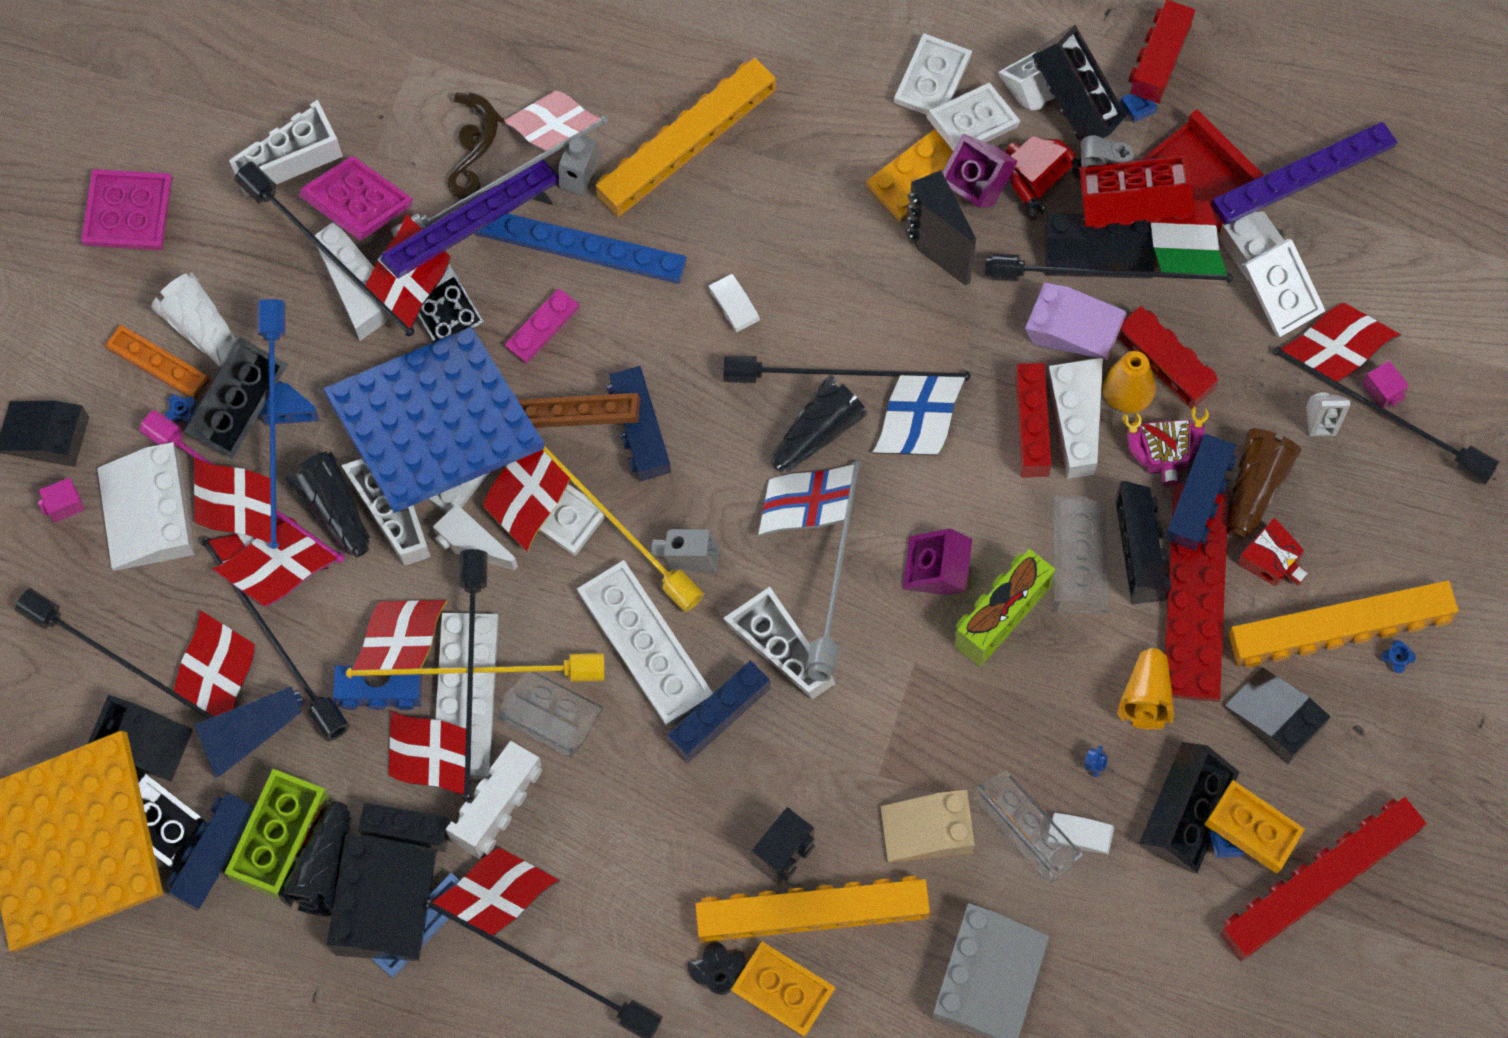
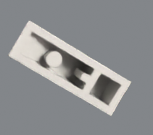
M1325 392L1310 396L1306 405L1309 436H1336L1350 408V400Z
M457 504L433 526L436 534L434 539L445 550L450 548L455 554L460 555V552L463 550L479 549L488 553V563L511 570H515L518 567L516 558Z

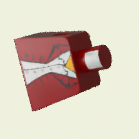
M1275 518L1241 554L1237 563L1240 567L1273 586H1277L1285 576L1299 586L1309 574L1297 564L1304 553L1303 548Z

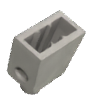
M582 136L581 138H574L569 142L559 163V189L585 196L602 155L598 141Z
M670 529L667 532L666 541L653 540L652 556L665 557L671 568L717 573L720 547L710 530Z

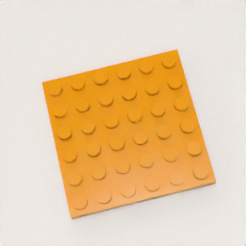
M119 731L0 779V908L9 951L18 952L163 896L127 732Z

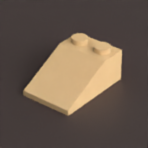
M967 790L936 793L881 806L888 863L973 854L975 843Z

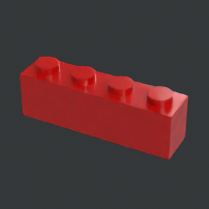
M1170 0L1165 1L1163 9L1157 8L1153 23L1156 24L1155 28H1149L1145 38V43H1148L1146 48L1141 47L1136 60L1140 64L1138 68H1132L1128 82L1132 83L1130 94L1160 104L1192 26L1196 9Z
M1140 306L1123 321L1117 339L1131 352L1138 351L1143 353L1148 358L1152 372L1191 409L1200 404L1216 389L1219 379L1215 371L1208 365L1204 366L1197 359L1196 353L1191 348H1185L1178 341V337L1172 330L1165 329L1152 311H1146Z
M1017 364L1015 386L1021 478L1049 477L1051 452L1045 364Z

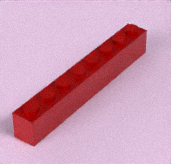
M1403 797L1397 802L1393 798L1381 808L1383 813L1375 818L1371 814L1359 823L1361 829L1352 834L1351 831H1348L1338 838L1336 842L1339 845L1332 850H1329L1328 847L1324 848L1314 856L1316 861L1307 867L1304 863L1291 873L1293 878L1288 882L1284 883L1283 880H1280L1269 889L1271 894L1262 900L1258 896L1246 905L1248 911L1239 916L1235 913L1223 922L1225 927L1220 935L1242 962L1422 831L1427 823L1409 800Z

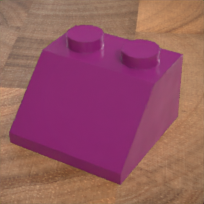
M962 134L942 173L950 188L979 208L994 207L1018 160L998 147Z
M951 528L909 536L903 589L941 595L966 592L972 538Z

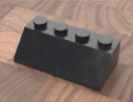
M1076 25L1069 27L1040 46L1032 55L1035 67L1043 74L1049 91L1055 95L1060 104L1062 114L1068 118L1073 127L1074 135L1078 140L1081 141L1083 138L1092 135L1105 138L1111 135L1127 116Z
M1047 214L1045 225V267L1154 271L1155 251L1151 222L1141 220L1134 221L1130 225L1114 223L1107 224L1103 228H1093L1085 226L1084 214ZM1045 272V276L1153 278L1139 276Z
M237 336L184 426L183 431L233 459L269 398V353L244 338ZM276 357L275 386L288 365Z
M1120 481L1115 505L1131 605L1165 601L1168 591H1171L1170 576L1165 575L1163 565L1167 564L1165 548H1160L1159 539H1162V526L1160 522L1156 523L1155 513H1158L1157 497H1152L1151 487L1128 481Z
M1182 742L1139 844L1154 856L1198 874L1211 842L1209 834L1211 829L1204 824L1232 780L1236 782L1239 771L1208 745Z

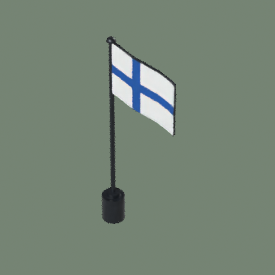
M724 355L723 382L756 383V378H762V373L899 377L889 400L882 434L872 454L938 455L948 435L954 403L964 380L968 381L971 378L968 371H965V373L771 368L762 367V362H757V356Z

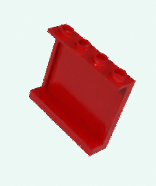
M1198 109L1189 115L1185 125L1141 159L1147 160L1187 155L1194 200L1208 201L1209 204H1211L1214 198L1265 176ZM1212 208L1218 233L1221 231L1223 223Z

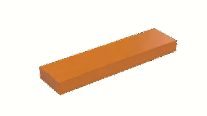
M121 324L105 344L107 350L187 397H192L194 400L197 399L210 381L209 376Z

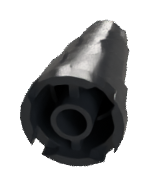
M829 375L823 381L811 400L797 416L793 425L783 437V440L772 452L771 457L773 459L770 463L780 473L784 470L789 473L802 461H806L811 455L830 444L868 414L867 410H863L865 406L843 383L839 387L835 384L838 379L834 376Z
M327 451L318 453L297 465L300 469L297 475L291 470L286 475L285 482L297 494L313 517L335 539L342 551L358 558L370 550L368 538L371 537L359 516L357 506L350 495V489L336 463L335 455L332 451L329 454Z
M332 801L325 809L321 810L304 848L299 852L289 878L282 887L279 898L287 906L292 908L293 901L300 905L298 911L316 916H331L345 836L348 835L352 819L346 804Z

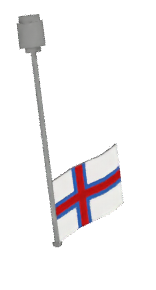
M854 460L849 466L832 470L792 473L770 479L758 534L760 537L778 531L812 529L844 522L824 637L811 642L807 662L809 677L821 682L830 680L831 676L835 673L839 651L838 645L829 636L858 470L862 467V463L858 460Z

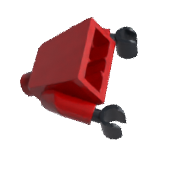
M1034 136L1030 137L1022 146L1013 142L1006 149L1008 155L1018 160L1009 177L1012 188L1021 202L1028 205L1027 215L1033 221L1036 220V216L1032 212L1033 208H1037L1042 215L1044 213L1043 204L1035 202L1032 199L1033 197L1039 199L1071 167L1072 175L1076 178H1081L1080 169L1078 168L1082 167L1081 158L1077 159L1075 157L1076 154L1059 139H1040Z

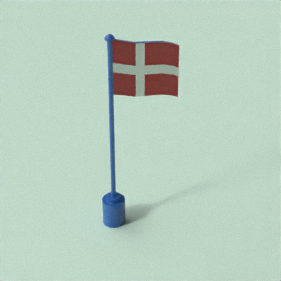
M264 299L257 302L258 335L263 336L264 341H269L270 478L242 468L213 465L194 457V522L216 531L248 535L268 542V546L271 549H277L279 543H277L275 341H279L280 336L286 334L285 301Z

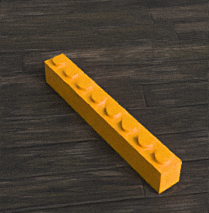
M755 57L749 62L742 63L735 74L730 78L722 79L715 90L710 94L706 93L701 96L697 104L690 110L686 109L681 112L674 123L670 126H664L650 142H644L633 156L624 158L613 172L604 174L596 184L597 197L619 218L776 91V78Z
M1448 580L1233 626L1228 637L1236 665H1245L1246 668H1252L1261 665L1262 661L1273 659V662H1280L1288 659L1289 655L1300 653V656L1314 654L1317 652L1316 649L1327 647V650H1335L1343 647L1344 643L1354 642L1355 644H1363L1369 642L1372 637L1381 636L1383 639L1398 635L1400 631L1408 630L1409 633H1414L1425 629V626L1435 624L1436 627L1446 626L1452 623L1459 610L1450 581Z
M918 876L904 877L902 882L893 883L890 882V879H879L873 881V885L862 886L861 882L846 883L844 888L833 889L832 885H821L816 887L815 891L793 888L787 890L786 894L764 891L758 893L759 896L747 897V894L731 895L728 900H718V897L702 898L701 902L695 903L699 943L927 920L930 916L926 879L919 880Z

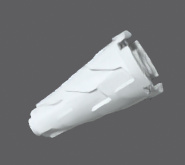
M191 272L189 276L185 273L169 283L160 292L164 299L160 302L155 298L151 308L183 337L190 340L198 349L207 354L220 366L236 338L217 311L211 298L202 288L198 278Z

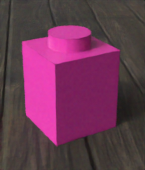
M1390 360L1368 373L1363 382V386L1382 408H1386L1389 405L1395 407L1406 398L1405 393L1409 387Z
M71 478L39 490L42 497L38 501L43 515H49L54 523L85 511L78 490Z

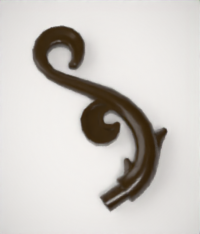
M456 92L454 102L465 104L467 108H472L475 115H478L479 112L485 121V131L478 140L473 138L474 136L481 135V131L476 125L467 124L459 132L461 146L471 151L454 168L448 178L447 185L449 191L459 199H464L480 190L479 178L473 171H466V176L470 178L468 186H458L456 183L457 177L489 149L497 133L498 121H505L486 98L472 92L468 94Z

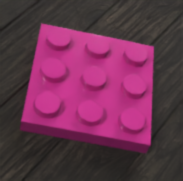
M353 155L301 188L300 192L302 199L360 241L410 208L413 198Z
M92 169L81 239L83 246L163 251L173 182L172 175L168 173Z

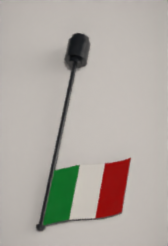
M1194 200L1195 215H1189L1185 219L1169 217L1162 218L1157 222H1151L1153 246L1161 272L1025 266V260H1021L1020 255L993 254V256H987L985 262V276L995 281L1018 282L1020 276L1025 275V271L1224 280L1227 283H1231L1233 280V275L1226 272L1219 251L1216 220L1208 201Z

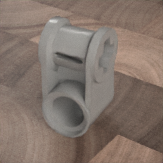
M1087 136L1080 143L1082 167L1129 162L1134 156L1133 150L1126 143L1104 139L1099 136Z

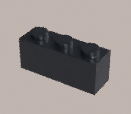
M364 803L358 832L361 836H374L432 848L446 853L449 841L446 828L451 822L445 816Z

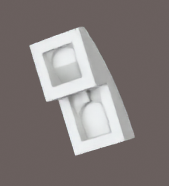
M733 274L709 285L711 294L723 309L726 319L736 332L760 321L754 306Z
M1054 813L1048 840L1052 844L1079 847L1081 851L1109 854L1114 826L1082 817Z

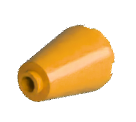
M1132 351L1125 354L1105 373L1101 389L1103 398L1110 407L1121 410L1122 413L1126 414L1139 413L1146 409L1154 399L1156 382L1148 358L1143 353Z
M1149 648L1140 653L1118 705L1117 714L1123 722H1125V718L1133 721V727L1157 730L1164 728L1167 722L1171 725L1174 720L1175 712L1168 658L1157 648Z

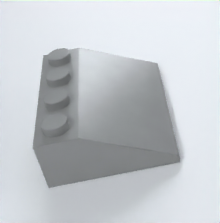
M968 903L932 1020L986 1038H1019L1050 936L997 912Z

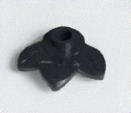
M711 941L704 949L703 960L688 962V971L697 984L707 985L714 994L726 995L731 992V988L736 982V977L745 968V956L742 951L729 954L723 944ZM725 977L723 982H716L718 978Z

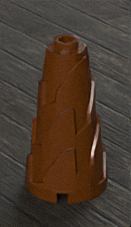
M1251 428L1248 431L1239 462V473L1233 488L1234 496L1228 512L1227 527L1230 529L1229 533L1231 535L1245 539V536H1250L1254 528L1259 525L1268 505L1272 504L1282 482L1286 481L1296 459L1300 455V446L1284 436L1280 440L1275 437L1277 433L1264 429Z

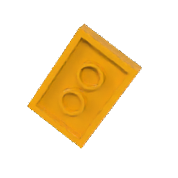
M1234 780L1228 785L1204 824L1276 874L1284 866L1305 828Z
M763 941L731 988L733 994L803 1038L807 1036L836 990L835 986Z

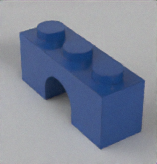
M335 666L333 699L336 705L342 709L355 710L357 706H369L373 710H383L386 706H397V709L412 710L414 706H421L423 674L391 675L389 681L384 686L371 687L366 684L367 676H352V679L346 676V670L353 668V666Z

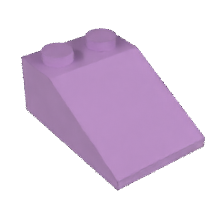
M1044 282L1025 330L1034 345L1108 360L1126 312L1072 288Z

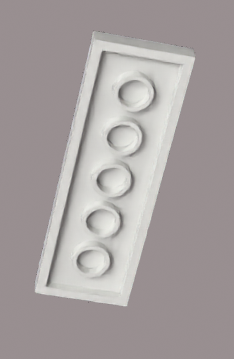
M624 560L577 588L578 594L666 727L698 708L713 694Z
M442 613L439 668H468L469 613ZM475 614L473 667H496L498 614ZM468 673L438 674L436 720L466 728ZM473 673L470 779H490L496 673Z

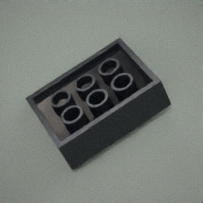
M939 170L912 181L911 190L908 194L910 201L907 206L909 214L906 217L908 227L905 229L909 242L911 244L915 243L919 252L964 285L970 284L976 237L945 176Z
M345 836L326 944L335 956L420 961L428 912L425 908V902L430 899L437 856L436 849L374 836Z

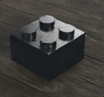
M786 807L751 850L752 865L778 885L783 879L788 881L796 872L797 867L795 865L801 857L806 859L815 847L813 844L815 841L814 827L790 808Z

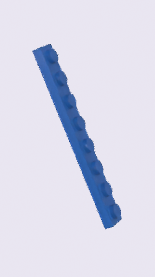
M506 214L474 233L477 236L680 284L687 261L684 255L512 214Z

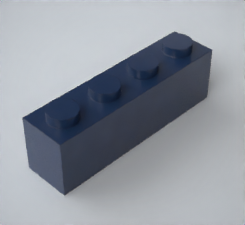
M641 365L609 374L610 384L606 385L608 395L638 393L640 396L639 422L619 423L623 424L625 433H621L624 449L630 448L632 457L628 458L632 474L637 473L641 482L671 473L670 461Z
M1204 434L1164 540L1196 551L1199 543L1205 544L1210 528L1205 527L1208 518L1212 520L1215 518L1220 505L1215 503L1217 494L1223 496L1229 481L1224 478L1226 470H1233L1238 457L1233 454L1236 447L1235 444Z
M750 660L667 734L668 744L688 764L770 690V679Z
M229 792L223 798L218 795L210 809L214 813L209 823L206 821L202 822L195 836L199 837L198 842L194 848L189 845L181 858V861L185 863L181 871L178 873L174 870L165 885L170 888L167 893L168 896L195 911L200 909L241 839L255 807Z

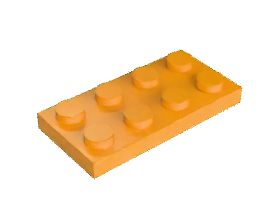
M934 129L866 181V186L901 223L909 214L907 206L910 202L908 194L911 190V182L939 170L943 172L953 150L938 131Z

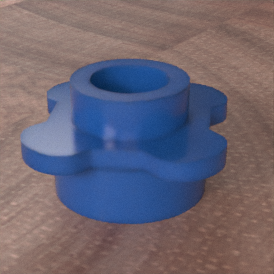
M172 395L168 399L170 406L166 412V417L171 421L187 422L193 413L192 407L195 405V400L190 396L179 398L177 395Z
M1400 640L1394 641L1392 647L1381 655L1382 660L1388 662L1393 667L1395 673H1403L1405 666L1413 663L1416 659L1415 653L1411 652L1410 648ZM1396 655H1400L1401 659H1397Z
M1099 745L1097 749L1090 748L1085 760V770L1094 772V777L1096 778L1099 776L1100 771L1105 770L1108 762V755H1105L1103 746Z

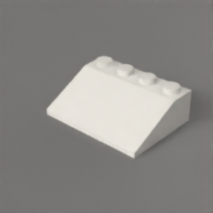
M173 442L144 448L97 468L112 571L195 555L180 454Z

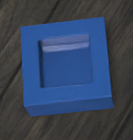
M1133 94L1125 95L1120 100L1122 108L1133 123L1156 113L1157 106L1153 101Z
M1212 829L1210 830L1209 834L1216 858L1242 857L1245 854L1237 846Z

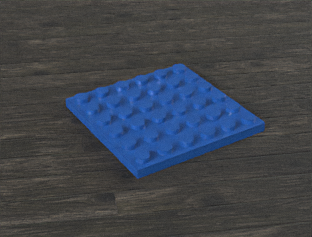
M472 327L323 388L327 400L393 513L544 449L542 438Z

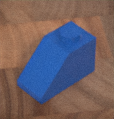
M277 382L275 386V424L319 421L317 410L311 402L288 383ZM270 398L267 399L260 411V416L265 425H270Z

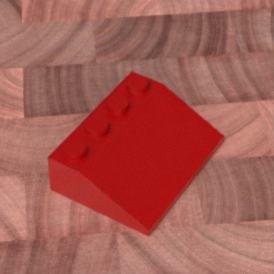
M1187 155L1080 167L1085 226L1103 228L1107 224L1114 223L1130 225L1134 221L1157 222L1162 218L1185 219L1189 215H1195L1193 185Z

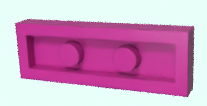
M558 288L505 344L506 350L526 365L577 312L579 304Z

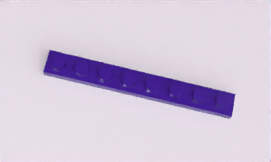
M1380 122L1214 198L1210 205L1224 226L1386 152L1394 148L1398 141L1385 123Z
M541 160L384 252L380 261L399 279L558 184L559 175L544 160Z

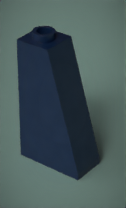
M288 687L194 725L215 778L224 774L302 713L300 707L304 706L298 690L293 691L292 687Z

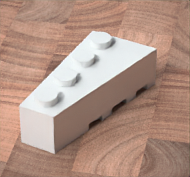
M318 99L310 104L311 108L303 114L299 112L291 117V122L281 129L277 127L269 132L270 136L262 142H255L230 159L229 162L234 175L246 163L253 161L277 185L343 157L338 140ZM241 188L245 198L250 196L243 188Z
M331 223L314 235L366 285L374 267L337 223ZM317 246L359 341H361L389 321L391 317Z
M1103 358L1053 365L1048 368L1046 379L1067 479L1094 475L1096 470Z
M362 459L341 465L346 478L404 566L430 558L431 556L414 505L393 513Z
M770 587L723 618L729 628L812 700L835 685L832 676L830 680L824 682L816 681L809 677L807 662L810 644Z
M510 741L490 768L489 774L492 775L490 779L484 778L476 787L474 801L472 803L465 802L459 810L458 823L455 824L451 821L446 828L451 842L480 860L484 854L488 855L496 844L494 838L500 830L504 831L509 825L512 818L510 813L514 807H519L527 796L525 790L530 782L535 783L541 775L542 768L540 767L542 764L540 758Z

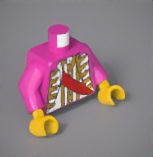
M1193 407L1191 416L1195 422L1192 425L1191 420L1141 424L1142 418L1137 412H1134L1135 421L1129 424L1128 415L1124 414L1122 421L1129 427L1127 438L1130 453L1140 465L1146 466L1148 473H1161L1164 486H1173L1179 483L1178 471L1187 470L1189 463L1193 462L1197 455L1205 431L1203 422L1209 417L1208 410L1205 407L1204 416L1197 418L1195 417L1196 407Z

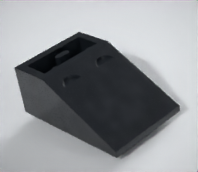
M449 263L443 278L425 301L417 316V320L433 343L467 328H474L484 322Z
M108 695L87 744L119 731L127 732L135 770L172 782L193 729L135 703Z

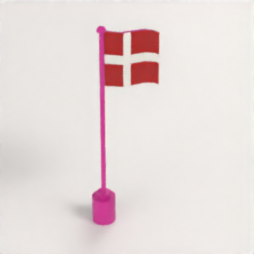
M157 410L150 412L141 423L140 433L157 445L173 442L176 448L180 447L193 457L212 464L182 442L184 438L182 436L183 429ZM277 509L276 516L284 521L276 526L277 543H279L277 549H271L268 546V542L256 538L232 559L212 568L214 572L263 607L284 598L315 572L335 561L341 563L345 559L343 553H337Z

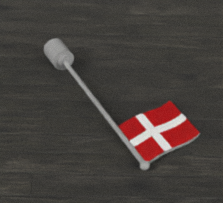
M555 90L505 119L504 122H501L503 125L516 130L531 145L544 151V153L430 219L427 215L421 217L419 213L410 218L422 229L427 228L435 221L567 146L572 139L581 138L603 124L607 126L609 123L606 116L599 118L584 110L570 96ZM403 222L391 228L394 237L398 233Z

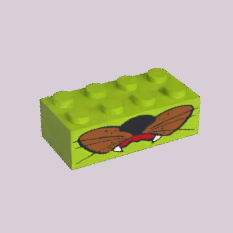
M1030 548L1024 555L1019 553L1010 564L1012 569L1006 575L1001 573L992 584L994 589L989 595L982 594L974 604L976 609L970 616L965 614L956 625L958 629L954 634L956 636L955 647L979 667L985 663L1052 587L1056 569Z
M272 769L225 871L230 881L280 900L282 887L289 878L299 852L304 848L321 810L325 809L330 796L327 791L322 787Z

